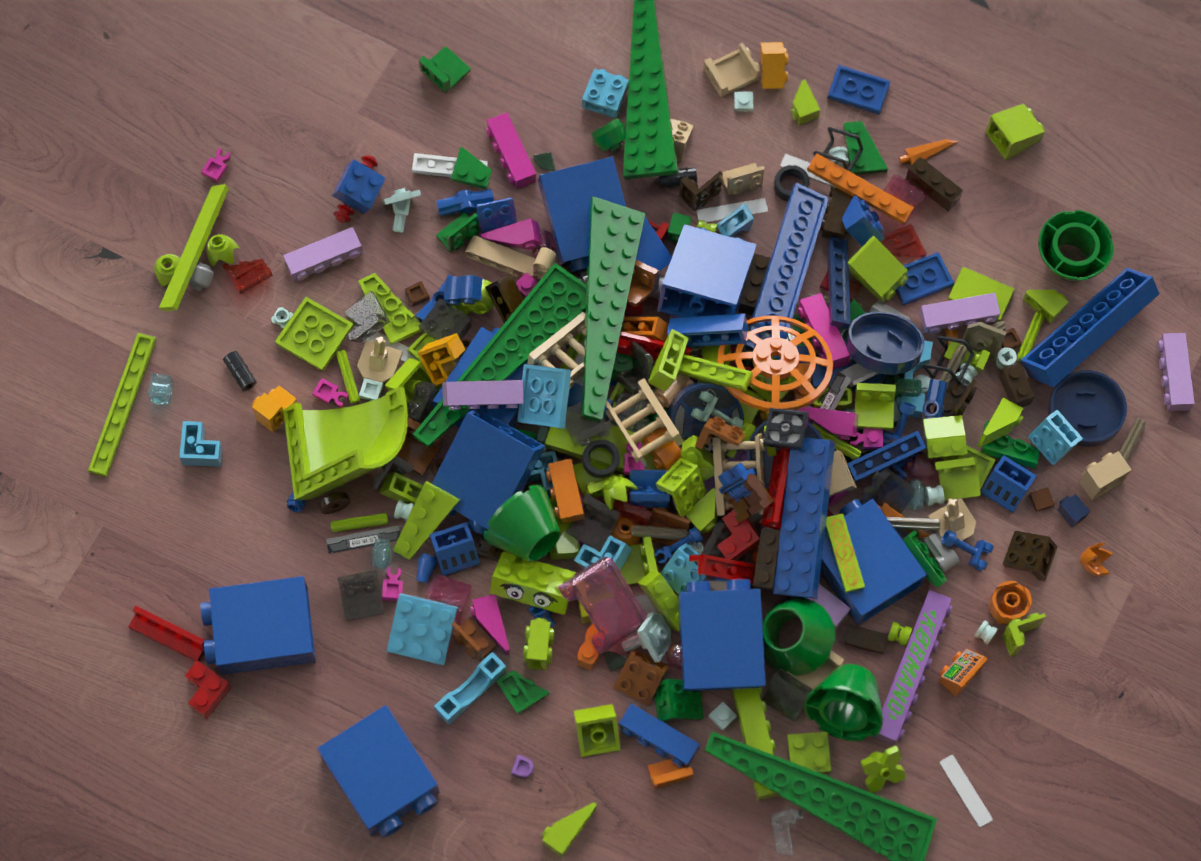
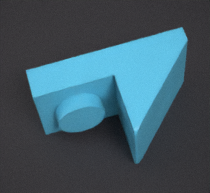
M743 204L717 223V227L721 235L733 237L741 230L749 231L754 218L747 205Z

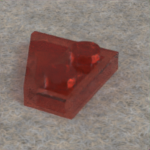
M912 224L884 234L885 239L881 241L882 245L893 256L916 258L927 256Z
M263 259L250 262L241 261L238 265L229 266L228 263L222 265L240 294L273 276Z

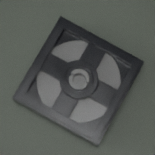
M769 408L763 446L802 451L809 412Z

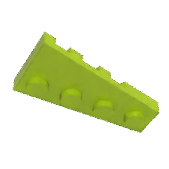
M376 273L358 280V284L391 346L425 330V326L402 304L401 300L391 292L389 287Z
M428 481L425 482L393 551L409 560L412 559L430 537V534L438 528L440 523L449 515L450 511L461 499Z

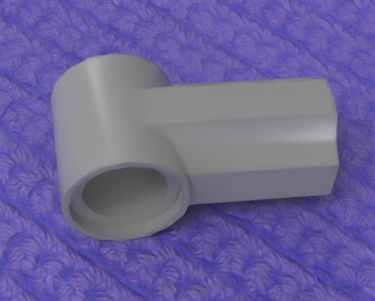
M937 532L926 538L924 543H926L930 553L944 573L960 564V561L954 550L941 543L942 537Z

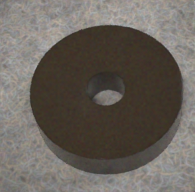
M336 492L324 497L318 505L321 513L332 514L347 507L350 504V499L346 492Z

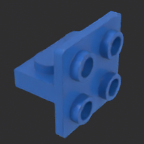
M512 197L476 206V214L478 215L482 234L518 223Z
M631 470L630 481L638 489L633 490L630 488L629 507L668 508L670 494L658 489L656 485L657 481L668 470Z

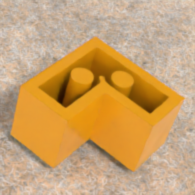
M782 42L760 43L762 89H783L785 82H788V71H785V65H788L787 49L783 47Z
M456 333L430 342L417 352L434 386L440 385L447 380L456 366L454 360L465 351V348Z
M278 386L276 389H272L268 395L263 393L261 397L258 396L253 401L252 409L256 420L274 433L284 422L283 409L298 402L297 398L281 386Z

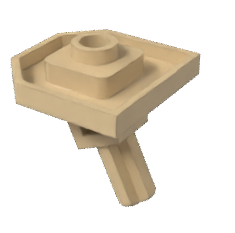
M381 336L376 338L374 342L366 340L357 368L363 379L366 378L385 383L396 373L403 352L387 347L386 340Z
M962 498L957 500L949 499L945 507L928 515V519H940V530H936V532L941 537H943L947 530L955 532L957 534L956 538L962 541L972 537L974 534L976 520Z

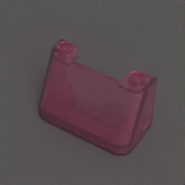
M603 557L587 565L557 586L565 599L570 601L579 599L598 630L592 637V644L598 654L607 651L638 630L647 619L646 613L615 562L609 557Z

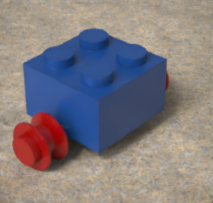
M371 155L362 156L361 160L363 163L355 159L348 163L332 194L333 197L345 203L338 204L337 208L339 211L334 212L336 220L341 223L351 221L349 215H354L352 208L363 214L370 210L386 177L374 171L373 167H377L378 163Z

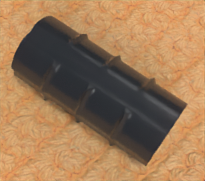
M696 167L678 169L679 174L659 176L660 188L680 186V182L685 176L697 183Z
M238 351L228 353L223 358V361L231 372L232 377L236 380V383L242 391L253 388L257 381L243 361V358H241Z

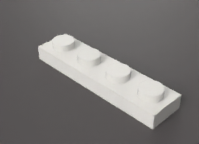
M414 153L412 173L451 177L457 158ZM480 160L483 164H485L488 167V161Z

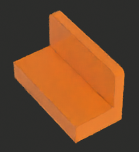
M672 759L648 765L654 789L693 778L691 767L679 768L672 763Z

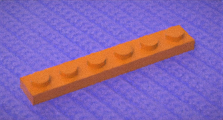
M817 153L807 168L808 172L853 197L856 195L860 200L864 199L869 206L903 225L913 211L914 207Z

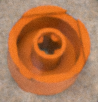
M1005 581L999 584L991 595L989 611L999 624L1009 625V622L1015 619L1022 621L1030 609L1032 603L1031 594L1025 586L1018 584V582Z

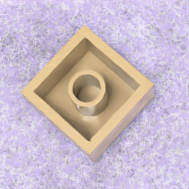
M1119 451L1114 454L1110 452L1103 456L1102 461L1099 463L1092 462L1086 467L1087 470L1082 473L1083 476L1079 482L1093 501L1124 483L1131 472V468Z

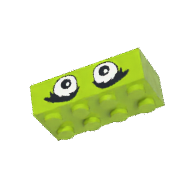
M503 551L493 573L489 593L565 615L575 589V579H577L578 573L539 561L529 562Z

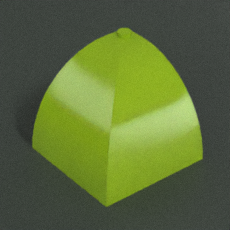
M397 387L376 400L350 407L329 410H302L301 404L294 403L283 409L294 500H308L319 497L387 464L398 454L404 443L408 425L407 403L403 387Z

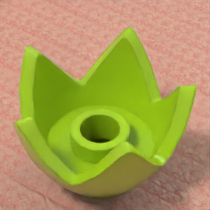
M226 235L213 236L206 246V253L210 264L214 267L219 259L233 264V249H238L239 246L232 238Z
M174 254L162 255L154 264L153 273L156 274L162 287L171 281L180 257ZM167 264H171L170 268H165Z
M616 475L612 476L603 484L605 487L603 490L605 502L609 509L612 510V503L615 502V499L627 502L626 491H629L630 488L633 490L638 488L626 478H617Z

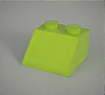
M408 358L384 385L389 391L397 387H403L405 389L407 407L416 414H419L442 388L441 384L433 385L421 361Z
M962 415L923 419L927 458L967 454Z
M613 704L574 711L581 757L621 750Z

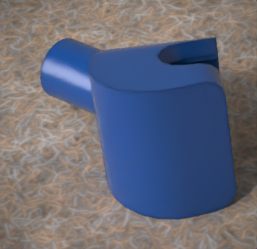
M535 606L529 608V612L534 619H546L547 622H551V628L556 625L551 617V611Z

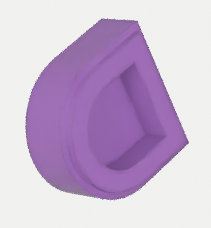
M517 755L511 775L519 778L530 777L534 771L532 761L529 758Z

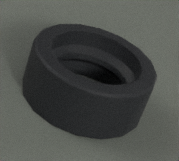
M796 165L782 167L775 176V193L781 200L786 202L789 201L791 192L782 188L781 180L783 177L794 175L802 180L803 186L809 188L807 172Z
M602 439L592 441L587 445L582 454L583 468L589 475L595 478L609 477L615 472L620 460L619 451L616 446L608 440ZM605 448L611 453L612 463L607 469L597 470L590 464L589 457L594 449Z

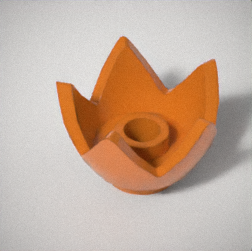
M622 515L611 522L608 532L612 537L626 544L637 545L639 544L640 537L632 536L631 528L633 525L641 524L632 516ZM628 526L629 530L623 531L622 527Z
M1105 542L1088 547L1080 556L1081 566L1094 576L1110 575L1109 571L1102 565L1105 560L1113 555L1112 552L1100 548L1105 545Z

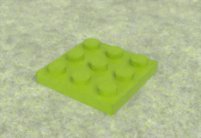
M305 297L275 340V344L323 372L353 329L354 324Z

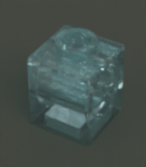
M152 373L148 397L154 404H169L174 384L171 376Z

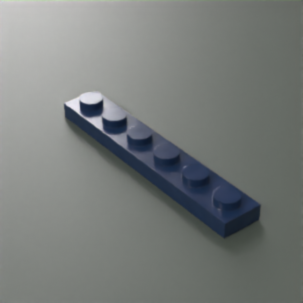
M830 236L827 241L830 325L848 329L850 326L849 268L847 263L848 240Z

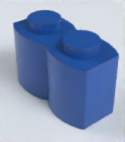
M474 275L447 277L445 279L444 301H448L449 305L460 306L461 303L474 305L475 302L481 301L483 278Z

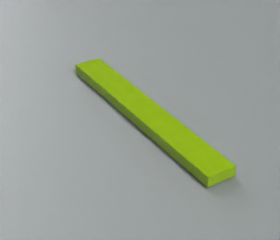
M226 184L211 186L159 306L162 311H175L178 309L229 191V187Z
M137 333L88 468V472L91 474L108 477L154 349L156 337Z

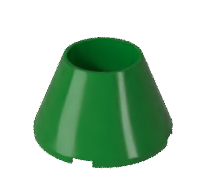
M1082 210L1062 211L1053 215L1043 225L1038 238V249L1043 262L1057 278L1065 281L1087 280L1099 275L1107 268L1114 253L1112 234L1108 226L1099 217ZM1064 245L1074 246L1083 252L1086 260H1069L1061 254L1058 247Z
M541 485L529 486L530 490L524 493L521 491L517 492L497 509L487 523L490 526L488 531H484V539L487 543L529 562L539 560L554 548L560 539L561 532L547 491Z
M794 597L777 603L768 611L762 621L764 659L772 668L783 674L788 671L794 676H802L819 669L830 657V652L835 643V626L830 614L819 603L808 598ZM800 617L803 625L801 638L794 646L782 649L779 644L781 627L788 620Z
M844 664L837 667L808 694L805 700L804 707L809 720H814L820 725L819 729L821 731L827 732L828 735L848 741H864L865 737H875L882 729L884 718L877 680L868 669L862 666Z

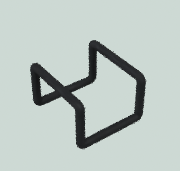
M828 127L827 130L831 140L823 153L814 151V156L817 153L824 158L841 162L844 169L851 172L863 151L860 137ZM832 131L857 139L860 149L849 168L844 159L827 154L834 143Z
M938 336L937 339L945 348V351L937 366L924 364L923 368L931 378L936 376L938 370L947 371L959 383L974 356V351L965 340ZM943 340L963 343L970 352V356L959 377L950 368L940 367L945 359L944 355L948 348Z

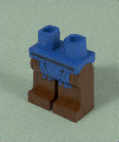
M742 462L730 469L736 478L732 476L729 470L718 476L723 485L719 488L721 494L724 493L725 499L737 513L734 517L738 523L761 511L774 501L758 477L754 475L755 471L753 468L747 471Z

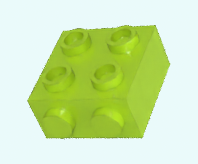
M536 618L531 620L530 626H526L525 638L528 645H524V662H527V669L547 670V664L551 665L552 648L549 645L553 646L554 628H551V622H547L546 619Z

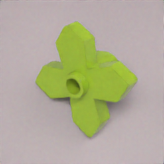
M897 746L886 749L884 754L879 751L873 752L868 758L860 761L863 772L869 775L865 780V784L870 793L881 790L886 780L897 783L906 779L903 767L897 765L902 759Z

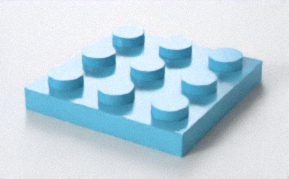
M524 364L522 376L524 404H519L517 422L565 428L571 370Z
M400 593L387 652L445 665L452 635V623L455 622L458 607Z

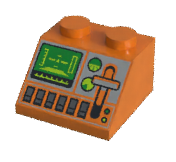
M967 648L963 653L959 651L952 658L954 663L950 667L946 665L939 673L941 677L938 682L955 697L979 673L987 661L985 656Z

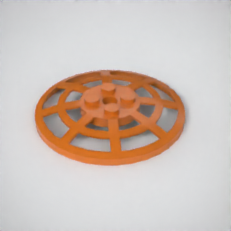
M761 316L747 320L748 326L760 322H771L772 326H764L751 332L748 331L746 342L750 340L756 344L753 352H742L745 344H738L736 353L724 355L726 345H720L717 363L724 364V362L735 360L737 368L746 370L742 360L752 359L754 369L751 371L753 376L750 384L759 389L772 392L771 402L755 399L745 394L742 390L725 386L736 399L755 409L769 412V408L798 410L806 407L824 393L832 377L833 360L828 345L814 329L795 319L782 316ZM779 322L795 325L807 332L800 334L793 329L779 326ZM772 331V338L762 340L756 334ZM780 331L790 333L796 336V338L791 341L780 338ZM815 337L820 342L826 352L827 359L816 357L814 348L808 339ZM803 342L810 356L799 354L796 346ZM778 356L780 360H773L771 357ZM799 361L810 363L804 376L797 370ZM816 364L827 367L823 381L814 389L808 380L813 375ZM761 374L772 379V385L762 383L755 378ZM790 375L797 380L790 384L780 385V379L787 378ZM802 386L809 394L795 401L779 403L780 392L790 391Z

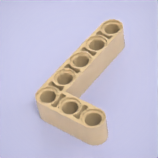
M472 236L465 251V255L472 260L519 278L528 273L537 282L556 263V253L548 248L542 247L535 259L478 236Z

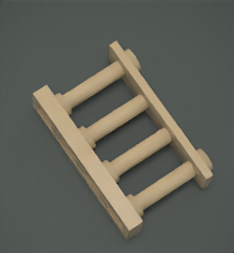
M584 312L579 314L531 352L528 356L527 365L555 368L547 361V358L551 355H556L573 370L571 371L569 389H571L574 382L584 375L585 365L584 362L580 365L575 363L560 348L564 344H569L585 357V348L574 339V336L578 333L586 336V314Z
M642 379L638 382L641 388L638 391L639 393L614 408L611 407L607 400L605 405L608 409L605 412L611 421L613 419L616 421L634 450L631 454L635 461H640L645 467L647 464L643 456L668 441L672 442L674 440L677 447L683 444L684 441L646 380ZM642 399L644 401L648 399L649 403L646 408L622 422L617 416L619 413ZM651 413L658 415L656 421L629 436L626 428ZM665 426L667 431L664 432V435L643 448L637 449L634 442L657 428Z
M762 434L756 435L755 441L741 442L738 447L717 436L712 438L717 516L726 515L729 513L728 510L733 508L725 499L724 493L721 494L719 488L723 485L718 476L742 462L746 469L757 468V477L765 487L763 451L766 450V446H763ZM756 449V461L725 460V452L727 450ZM764 509L759 511V515L764 514Z

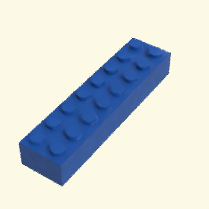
M1126 268L1021 359L1028 376L1051 387L1057 385L1160 294L1153 277Z
M805 438L802 451L790 449L774 594L817 599L835 450V442L831 440Z

